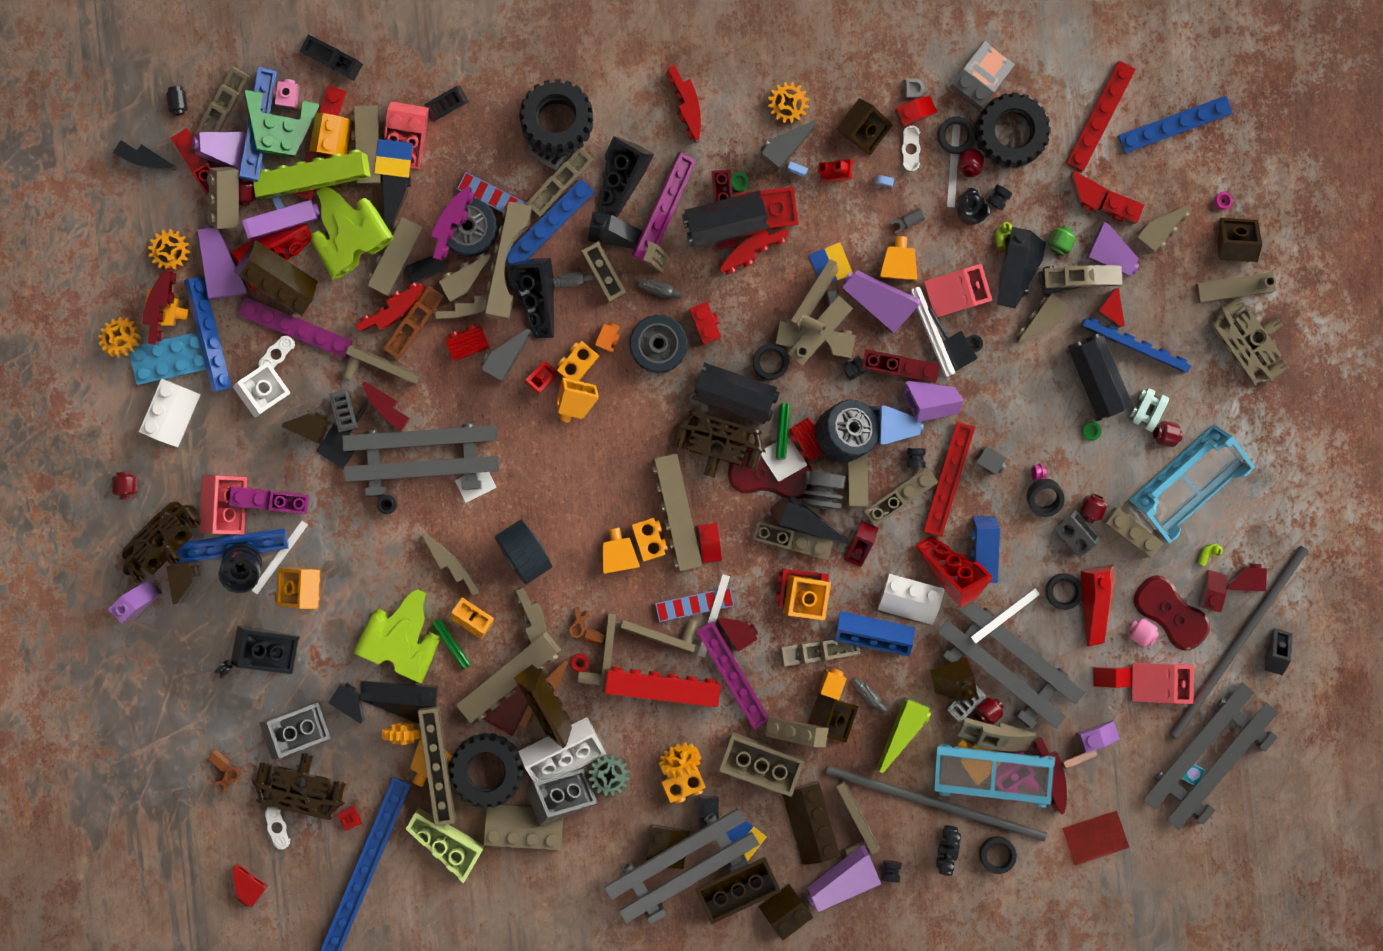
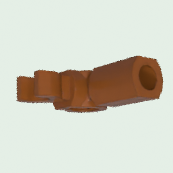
M577 607L575 610L576 620H573L569 629L570 635L573 638L584 637L585 641L602 646L606 633L591 628L585 630L584 620L589 617V610L586 611L584 616H580V608Z
M215 750L207 760L221 772H225L222 775V779L216 781L213 785V788L219 784L222 785L223 791L220 794L223 795L228 791L229 785H232L241 776V769L235 765L231 766L229 764L230 761L218 750Z

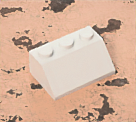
M161 379L139 432L156 440L179 447L201 394L166 379Z
M887 573L877 610L933 625L940 609L945 589Z

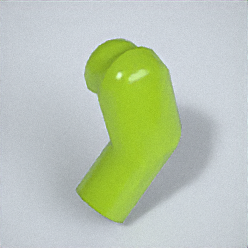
M1004 222L995 232L996 246L999 251L1006 249L1005 239L1009 236L1012 228L1009 222Z
M1215 543L1203 547L1197 564L1206 567L1209 557L1221 555L1223 548Z

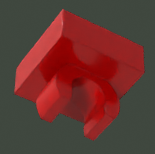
M356 806L337 813L344 831L363 823Z

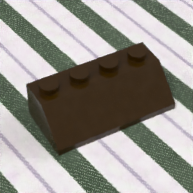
M256 240L253 241L233 271L301 317L312 302L318 283L316 279Z
M532 664L514 677L544 733L564 748L567 745L572 730L569 722L570 716L565 710H562V702L553 694L555 689L546 681V673L542 668L538 669Z
M815 781L795 787L792 797L782 794L802 864L822 863L841 857L819 782Z
M762 857L695 889L711 924L781 892L766 857Z

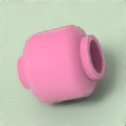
M1141 619L1139 622L1134 621L1129 629L1132 632L1130 638L1142 647L1152 646L1159 636L1157 626L1146 619Z

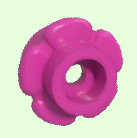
M1224 191L1215 195V207L1219 210H1228L1233 202L1232 196Z
M1041 463L1032 466L1031 477L1033 481L1046 478L1047 470Z

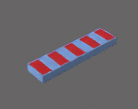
M465 172L457 190L462 191L466 187H471V193H474L473 198L481 199L482 202L502 213L504 206L508 207V202L527 205L526 202Z
M730 587L726 588L720 609L734 606ZM718 590L655 603L659 622L712 611Z

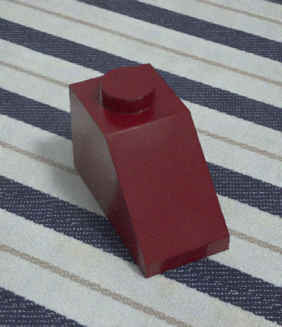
M861 520L844 560L862 567L875 542L879 527Z
M1250 564V567H1243L1227 582V590L1266 591L1267 568H1261V564Z
M1208 570L1198 607L1222 612L1227 590L1226 574Z
M721 616L717 618L738 652L757 640L755 635L758 632L753 624L748 625L747 622Z

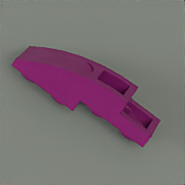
M471 187L464 188L450 201L434 227L431 237L438 240L433 258L442 261L443 257H447L449 251L447 246L448 239H452L455 232L453 224L461 226L462 222L465 223L467 220L468 212L466 208L468 204L471 205L474 193H471Z
M230 486L228 505L307 514L309 495Z

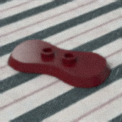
M748 449L747 453L744 454L743 467L729 463V483L735 490L742 493L769 491L780 497L801 499L807 495L803 494V491L810 490L811 487L804 483L806 471H812L811 465L806 460L807 466L781 481H777L762 456L757 470H753L752 466L751 469L745 467L751 449Z
M1159 575L1152 576L1146 579L1136 590L1134 605L1137 611L1144 617L1157 622L1165 630L1170 642L1176 648L1190 651L1198 647L1206 639L1210 631L1208 617L1201 610L1185 603L1169 579Z

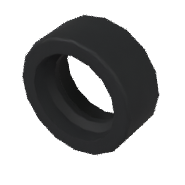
M959 116L951 117L940 126L937 134L938 142L946 152L961 154V152L969 149L973 144L975 138L974 128L966 118ZM953 124L962 125L967 131V140L961 146H951L945 139L946 129Z
M773 343L765 344L754 354V370L763 379H778L788 370L789 356L780 345ZM766 351H776L782 357V366L775 373H767L760 366V357Z
M1045 478L1035 481L1028 488L1026 494L1031 510L1041 517H1050L1057 514L1065 502L1061 487L1052 479ZM1047 488L1053 489L1057 496L1053 504L1047 507L1036 505L1035 496L1039 491Z
M1065 573L1056 574L1046 585V598L1051 605L1058 609H1072L1082 600V584L1073 575ZM1062 580L1070 581L1076 591L1074 598L1067 603L1059 602L1053 594L1054 586Z
M994 836L983 842L979 857L981 863L988 871L994 874H1003L1013 868L1016 863L1017 853L1009 840L1004 837ZM1002 844L1006 846L1009 851L1007 863L1002 866L990 864L987 859V851L992 845Z

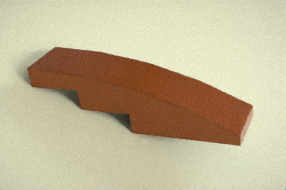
M428 285L420 299L396 329L384 350L400 360L446 295L432 285Z
M564 660L546 679L555 689L554 695H556L569 662L568 660ZM529 705L519 724L523 728L527 727L533 712Z

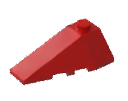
M304 223L257 239L256 241L288 261L293 255H297L311 242L312 238L307 225ZM253 241L231 252L236 265L239 264ZM247 282L252 291L258 289L257 287Z
M932 536L916 544L917 550L936 578L960 608L976 600L992 580L993 576L980 563L976 561L973 563L966 559V555L962 553L957 554L950 550V546Z
M1114 565L1081 571L1087 646L1105 643L1116 584Z

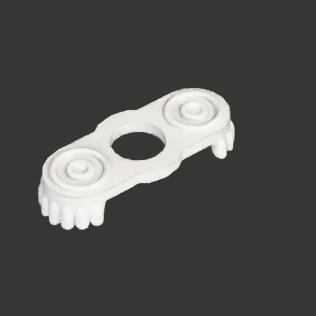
M914 125L907 126L903 131L901 150L903 153V166L908 171L917 170L920 165V131ZM914 144L917 148L916 153L908 154L906 146Z
M289 335L282 336L274 345L268 348L267 353L259 360L258 367L269 362L274 369L278 363L284 361L288 352L295 347L294 338ZM273 349L281 351L280 359H272L271 351Z
M269 806L265 810L268 824L267 831L271 835L273 844L277 849H286L290 844V839L286 832V823L281 815L282 809ZM279 822L282 825L280 833L272 831L273 823Z

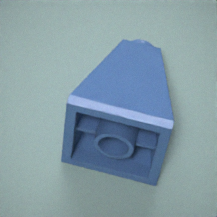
M869 406L877 416L880 425V436L878 437L877 444H888L920 435L923 432V421L917 422L912 415L888 406Z

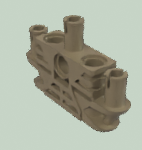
M1239 296L1226 306L1220 305L1217 319L1215 322L1211 321L1210 325L1240 370L1253 386H1257V382L1276 383L1275 378L1289 370V366L1284 365L1286 362L1281 359L1271 368H1267L1271 364L1270 362H1274L1276 358L1282 356L1269 336L1282 328L1283 324L1281 322L1276 324L1280 320L1275 317L1262 327L1250 309H1246L1237 317L1232 318L1231 316L1245 307V303L1241 302L1242 299ZM1224 320L1226 326L1221 328L1219 325ZM1255 332L1261 337L1258 343L1253 340ZM1259 371L1262 375L1255 377L1254 373Z

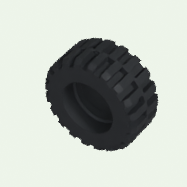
M555 79L554 83H550L549 80H546L542 86L539 84L535 85L534 91L529 90L526 94V99L522 100L521 110H519L522 133L524 138L528 140V144L531 147H536L537 152L542 154L544 151L547 156L552 157L553 154H558V157H563V153L568 152L570 155L575 153V148L581 149L584 146L583 142L588 141L594 121L592 105L586 93H582L581 88L577 85L573 87L572 82L566 80L565 83H561V79ZM551 104H563L573 110L575 120L567 130L560 133H552L540 126L538 121L539 114L545 107Z
M1012 92V94L1005 93L991 100L979 114L975 125V139L978 140L977 146L979 150L984 152L983 156L986 159L992 160L991 163L995 165H1002L1003 168H1019L1035 160L1045 150L1044 148L1049 142L1048 137L1051 133V127H1049L1050 119L1049 116L1046 117L1045 108L1043 106L1040 107L1035 98L1032 100L1029 98V95H1019L1018 92ZM1017 113L1028 122L1030 137L1023 146L1008 148L997 139L995 125L1004 114Z
M480 733L479 735L469 737L456 749L450 761L449 773L450 782L454 786L453 790L461 796L464 802L467 801L474 807L494 808L502 803L504 804L514 796L523 778V762L516 746L510 743L504 736L500 737L495 733ZM480 753H493L503 762L505 769L504 777L495 787L481 788L470 779L468 772L470 761Z

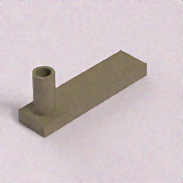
M650 242L643 261L655 271L663 273L669 255L660 246Z
M829 259L791 320L794 330L800 332L805 327L820 335L825 332L826 324L811 318L810 315L837 274V262Z
M1273 272L1196 284L1199 303L1276 291V279Z
M838 296L817 320L826 324L825 332L820 335L808 330L788 352V355L803 366L853 308Z
M350 345L347 349L346 354L350 355L342 375L345 378L353 380L362 360L415 384L420 382L422 374L354 345Z
M617 613L608 614L602 674L579 672L578 683L601 685L600 690L603 689L605 669L611 668Z
M688 619L682 640L623 620L620 629L693 654L696 645L692 643L699 622Z
M845 780L839 782L836 787L864 840L846 848L847 855L849 856L862 845H865L866 850H870L871 854L878 852L880 846Z

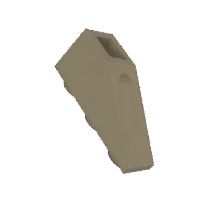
M1185 206L1147 223L1134 239L1151 253L1156 252V250L1161 251L1166 244L1164 240L1168 235L1172 237L1178 230L1176 225L1180 220L1184 222L1190 215L1188 210L1191 206Z
M480 254L475 257V262L471 264L466 262L458 267L459 271L453 274L450 271L441 276L442 280L439 283L451 303L470 292L491 260L490 254Z
M1053 293L1048 296L1044 295L1039 302L1041 307L1037 312L1034 310L1029 316L1028 320L1030 322L1027 327L1023 326L1018 332L1017 336L1019 338L1017 342L1020 343L1059 323L1071 306Z

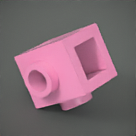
M283 79V82L278 81L277 86H274L273 98H276L275 105L282 108L297 109L300 86L290 79Z

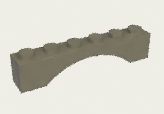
M508 202V207L504 206L502 218H505L504 225H500L498 234L501 237L500 244H496L494 255H497V260L491 266L493 279L488 282L487 292L490 294L488 300L485 299L483 305L486 317L509 321L513 301L505 283V262L513 243L529 227L532 206Z

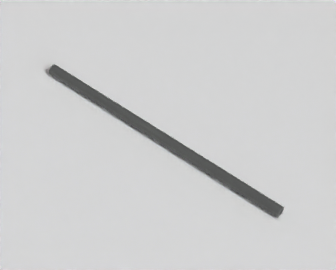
M1303 546L1299 547L1193 700V704L1189 705L1170 733L1172 736L1178 739L1309 552Z
M828 765L825 774L1037 840L1045 841L1047 837V832L833 766Z

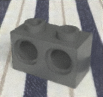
M982 446L972 463L991 475H996L997 473H1002L1006 467L1005 460L1007 458L988 446Z
M1077 510L1070 513L1055 527L1057 535L1065 540L1070 550L1079 557L1096 546L1101 539ZM1067 525H1071L1074 530H1070ZM1079 539L1084 540L1086 544H1082Z

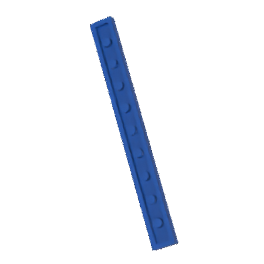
M393 777L320 951H342L411 787L410 783Z

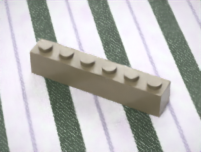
M673 454L655 458V463H652L654 474L659 476V481L656 482L658 493L662 492L664 498L660 503L662 511H666L668 519L664 520L666 529L671 530L672 537L669 538L671 549H675L676 556L673 557L675 568L679 567V570L683 571L701 567L702 562L678 455Z
M548 632L544 633L456 706L470 723L475 720L477 722L481 721L487 716L485 712L489 708L493 711L501 704L500 699L503 697L508 699L515 693L514 688L518 685L514 677L532 664L538 669H544L542 665L547 661L551 664L559 657L557 653L561 651L560 647Z
M440 707L421 708L418 710L434 823L435 826L454 824L456 816Z

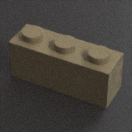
M233 167L209 168V174L207 175L209 193L207 195L209 212L207 219L210 226L216 229L239 227V170Z
M599 241L582 250L609 303L624 296L626 291Z
M1113 508L1103 521L1106 526L1149 558H1153L1163 544L1161 540L1119 508Z
M768 717L765 736L811 747H826L829 728L784 718Z

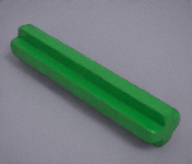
M787 403L780 404L776 459L779 460L786 459L791 407Z
M441 619L434 621L432 626L462 669L469 667L471 662Z

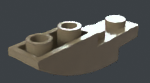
M1088 265L1044 269L1045 289L1123 285L1121 266Z
M926 467L867 508L865 513L876 527L935 486L938 481L929 468Z
M760 521L757 523L753 538L756 541L829 560L833 541Z
M522 587L516 590L517 595L514 596L518 605H523L525 612L522 614L526 623H531V626L525 628L526 633H524V637L528 644H532L547 632L546 622L539 601L531 604L525 588Z
M964 717L958 730V737L976 741V746L998 751L1029 750L1036 736L1035 732L1000 723L999 726H994Z

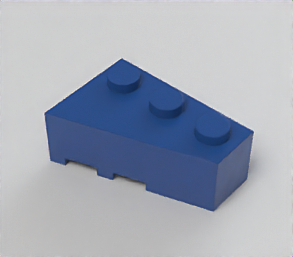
M973 516V529L971 530L973 547H971L970 556L973 558V563L975 561L980 563L993 576L989 583H998L1000 527L996 516Z

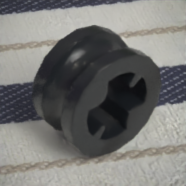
M971 335L967 340L969 343L972 342L970 341L972 338L975 341H979L977 349L972 347L974 352H978L983 347V340L978 335Z
M225 660L215 670V673H219L222 679L233 668V665H228V661Z

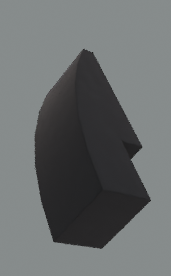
M309 34L300 49L301 53L355 81L363 66L357 59Z
M120 140L112 152L130 163L149 169L169 171L176 170L177 168L142 144L136 150Z

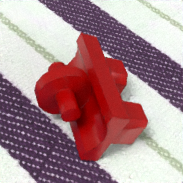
M840 159L832 162H819L818 173L820 174V181L822 183L833 181L845 182L848 179H852L854 161L852 159Z

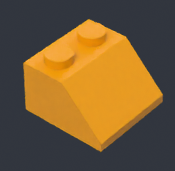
M315 113L309 151L328 155H347L353 124L351 119L325 113Z
M278 568L276 606L318 609L320 570Z
M788 575L782 613L788 616L825 620L831 582Z

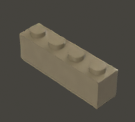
M377 105L354 106V111H351V121L355 123V131H352V142H356V150H360V152L368 155L371 175L370 178L356 181L358 185L382 184V174L374 173L378 139H380L379 107Z
M404 217L396 221L393 227L395 231L393 234L394 240L386 246L384 254L378 256L375 263L377 267L374 272H370L367 278L369 282L367 286L388 297L392 294L424 231L423 227Z

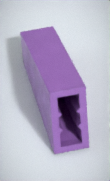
M311 200L242 220L248 239L254 241L304 223L309 224L319 220L320 210L317 203L313 204Z
M210 224L203 225V229H198L208 298L218 299L249 294L244 279L233 272L237 265L221 230L210 226Z
M859 270L854 274L850 272L843 280L846 284L842 288L893 333L897 331L922 302L920 299Z
M149 579L122 595L108 610L121 623L132 621L143 613L162 592Z
M865 845L860 846L807 887L810 895L807 896L811 906H816L818 912L881 885Z

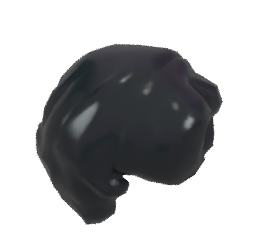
M968 188L956 200L957 215L966 225H976L984 221L991 214L990 205L985 204L984 198L979 195L978 190L975 188Z

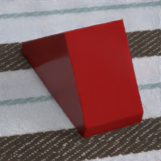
M1115 288L1109 293L1096 312L1116 327H1123L1125 323L1120 290Z
M544 361L524 382L540 395L559 372Z
M1093 667V686L1110 688L1131 687L1132 667Z

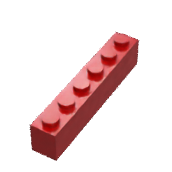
M611 666V669H605L602 692L605 694L718 707L721 684L716 683V679L705 678V681L697 680L698 677L686 675V679L679 678L678 674L668 673L667 676H660V672L649 671L648 674H644L639 669L630 668V672L622 671V667Z

